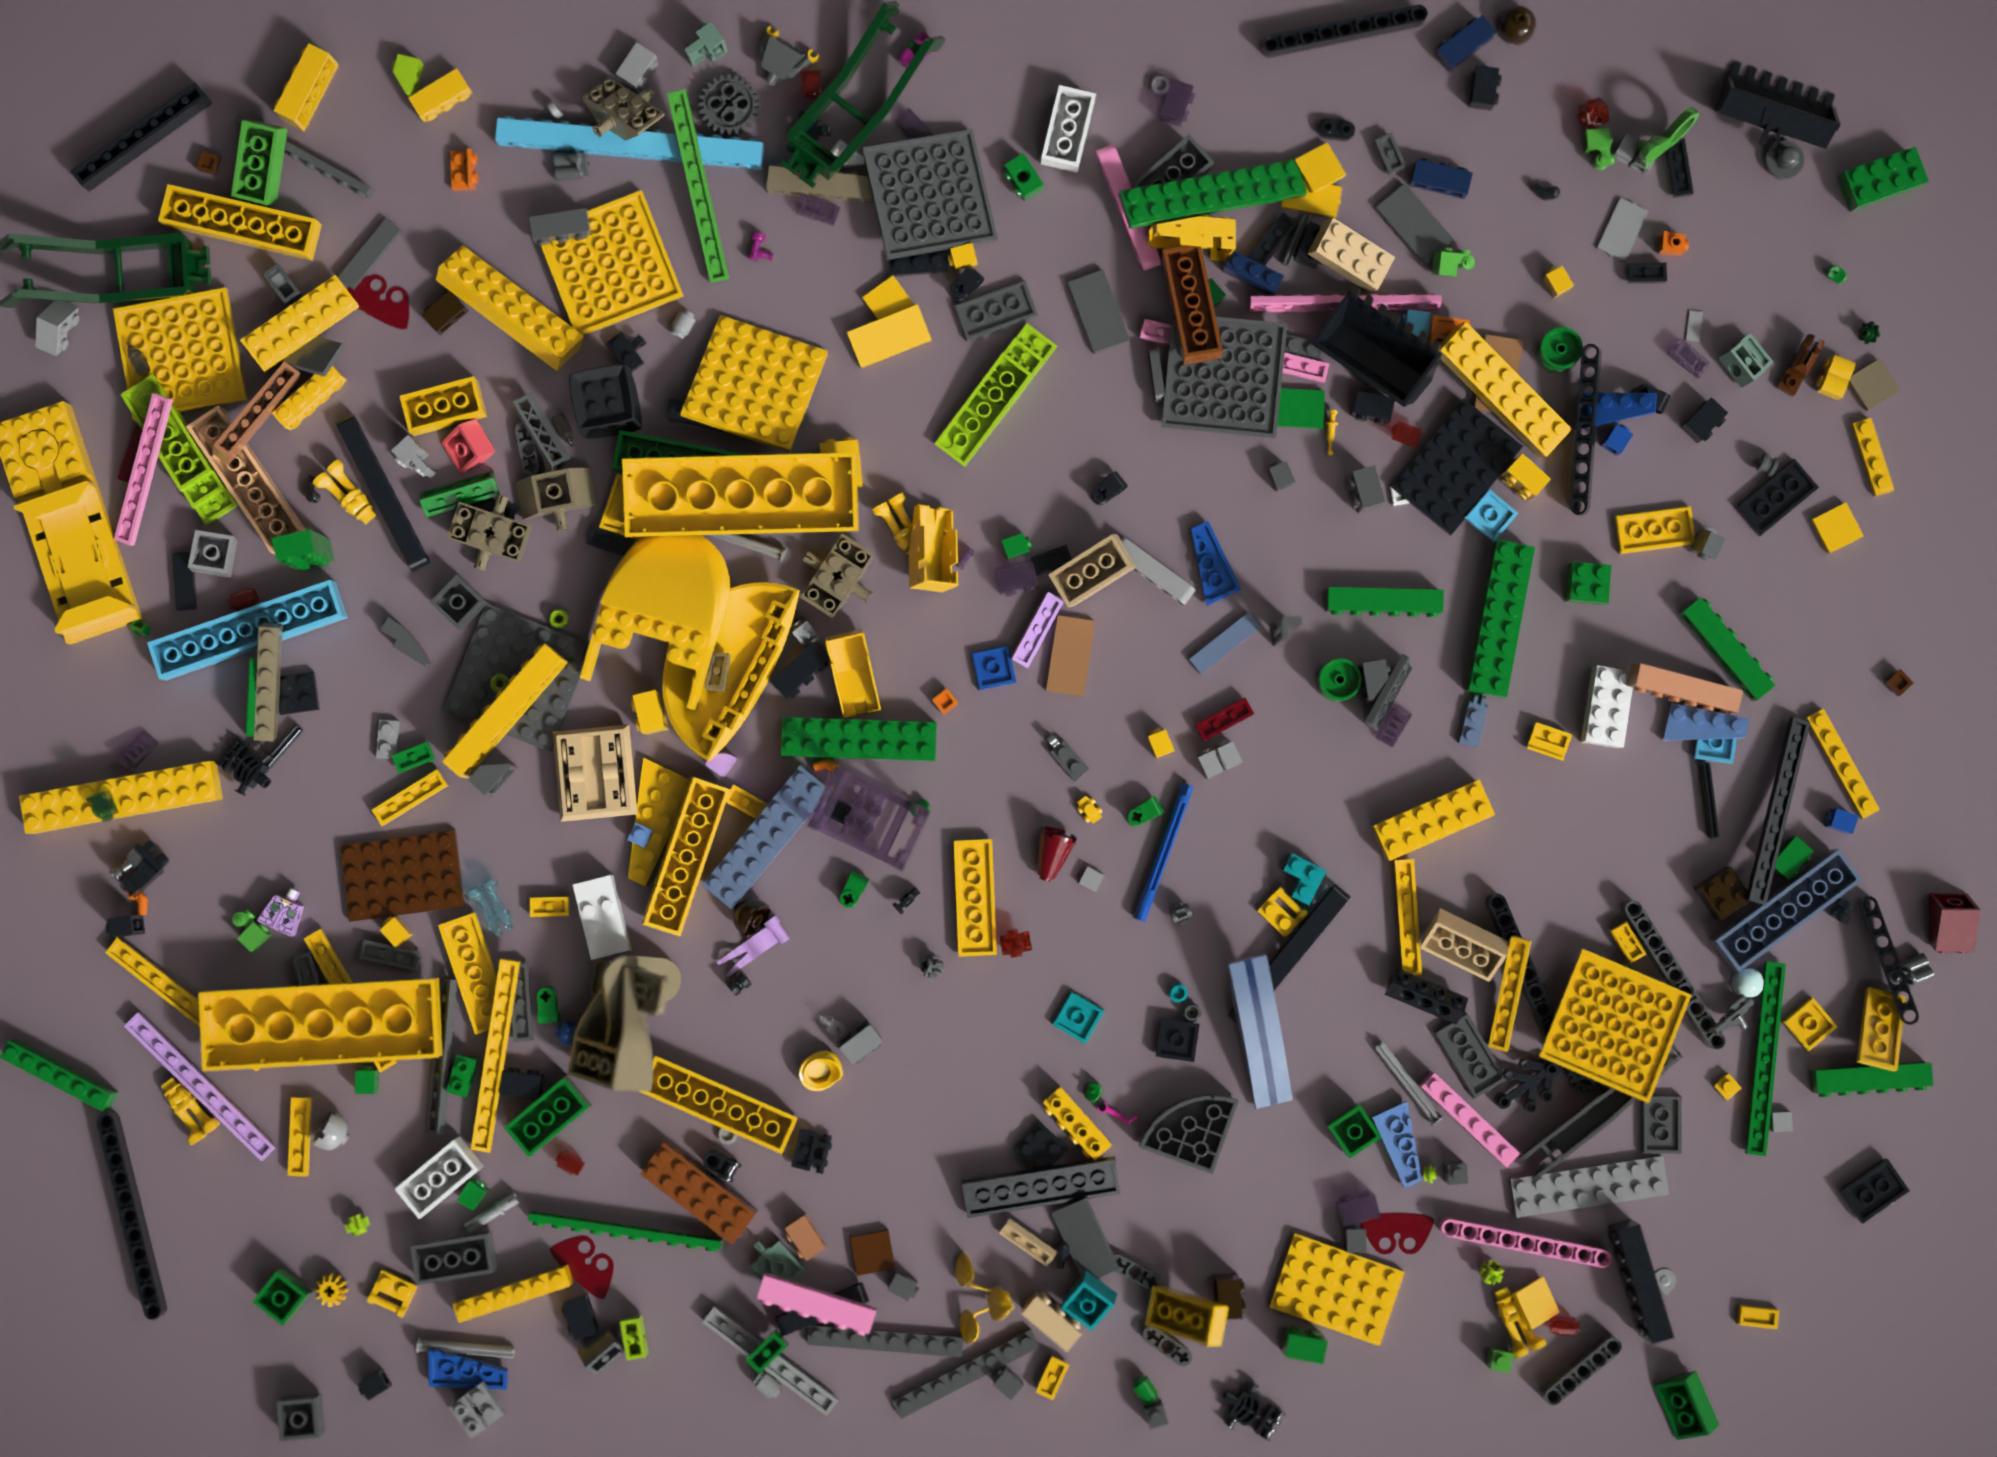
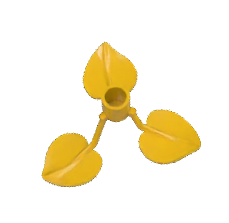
M962 1251L955 1265V1277L959 1285L965 1287L968 1284L969 1287L990 1292L987 1296L988 1307L972 1314L969 1310H964L960 1316L959 1329L961 1336L964 1337L965 1343L970 1344L975 1342L979 1335V1325L975 1319L978 1314L989 1310L991 1318L994 1321H999L1011 1311L1014 1304L1010 1302L1008 1291H1002L999 1287L990 1289L971 1282L974 1279V1269L970 1259Z

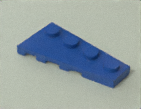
M1584 392L1586 397L1593 394V392ZM1599 392L1596 427L1629 418L1633 419L1655 414L1657 394ZM1591 406L1584 407L1583 415H1590L1592 413ZM1585 425V426L1582 427L1581 430H1583V429H1585V428H1590V426H1589V425Z
M1209 521L1192 528L1191 535L1206 606H1209L1240 591L1241 587Z
M431 1347L428 1351L429 1387L474 1388L484 1381L489 1389L507 1390L508 1368Z

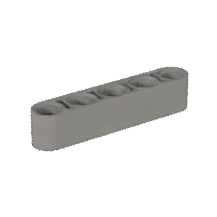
M1120 535L1119 538L1137 566L1133 570L1178 603L1185 606L1196 591L1195 588Z

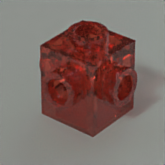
M1600 97L1588 100L1578 106V120L1588 130L1610 122L1608 105Z
M1018 929L1006 931L1007 935L999 936L1003 955L1011 954V958L1022 956V952L1032 950L1029 931L1018 933Z

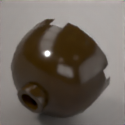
M1523 5L1511 6L1499 17L1497 25L1498 34L1508 44L1521 45L1526 43L1535 31L1536 18L1533 12Z
M755 898L739 902L734 908L733 923L736 929L746 937H752L758 932L755 930L759 925L763 928L764 923L769 918V905Z

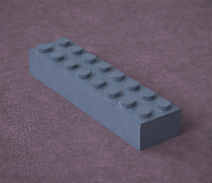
M800 765L702 886L731 910L734 909L832 789L803 765Z
M1831 849L1800 872L1794 879L1788 881L1769 895L1766 906L1757 904L1711 938L1710 942L1731 970L1740 972L1860 883L1862 879L1840 849Z

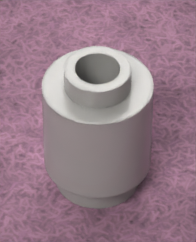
M685 309L683 312L679 311L670 326L672 328L670 333L680 339L688 336L696 321L693 318L694 314Z
M762 1371L752 1382L755 1388L768 1399L771 1397L775 1399L782 1390L780 1388L781 1383L768 1372Z

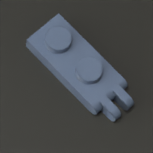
M1474 694L1473 700L1468 701L1458 741L1460 744L1476 748L1479 745L1488 705L1485 704V696L1481 697L1480 703L1477 702L1478 694Z

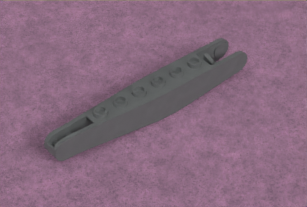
M1674 1044L1671 1046L1660 1077L1683 1057ZM1608 1087L1528 1148L1518 1159L1524 1161L1541 1147L1551 1161L1534 1173L1533 1178L1535 1180L1539 1179L1613 1122L1637 1098ZM1550 1139L1561 1151V1154L1557 1157H1554L1545 1145Z

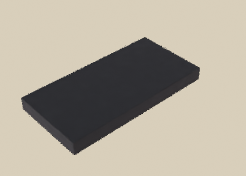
M1794 458L1735 506V508L1758 536H1761L1819 487Z

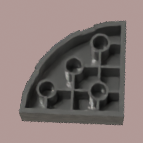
M1203 1094L1177 1101L1165 1108L1152 1120L1144 1131L1138 1146L1139 1148L1213 1174L1239 1100L1225 1095Z

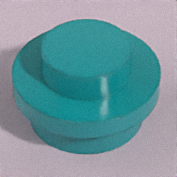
M1176 983L1169 988L1168 994L1172 1001L1180 1003L1187 998L1188 990L1183 984Z

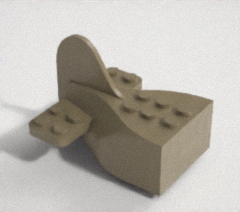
M624 955L612 961L596 959L590 984V994L595 998L584 1012L575 1031L568 1075L611 1090L651 1092L653 1054L647 1014L661 1015L666 1007V1002L672 999L680 988L681 973L672 961L660 957Z

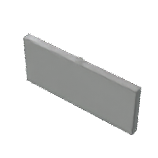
M1689 310L1686 333L1687 341L1699 342L1703 312Z

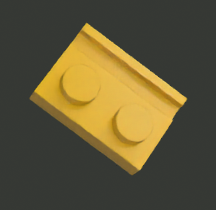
M1535 722L1526 749L1564 761L1572 734Z

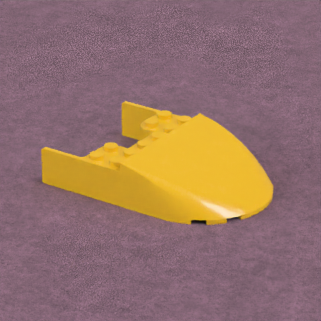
M702 535L644 536L628 549L614 569L602 595L600 610L581 671V679L591 681L601 644L623 649L630 644L633 633L669 642L666 656L671 663L696 671L687 704L688 709L696 711L730 594V576L726 562L714 544Z

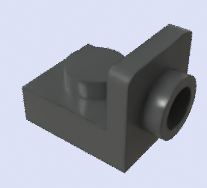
M803 616L792 621L790 631L805 649L820 638Z

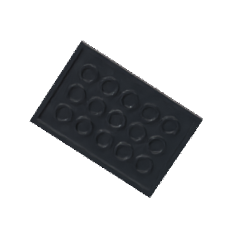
M1463 398L1392 486V489L1451 536L1463 522L1465 516L1521 450L1523 445Z

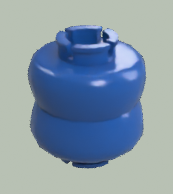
M564 1021L562 1026L559 1025L556 1031V1037H559L558 1042L572 1047L578 1024Z

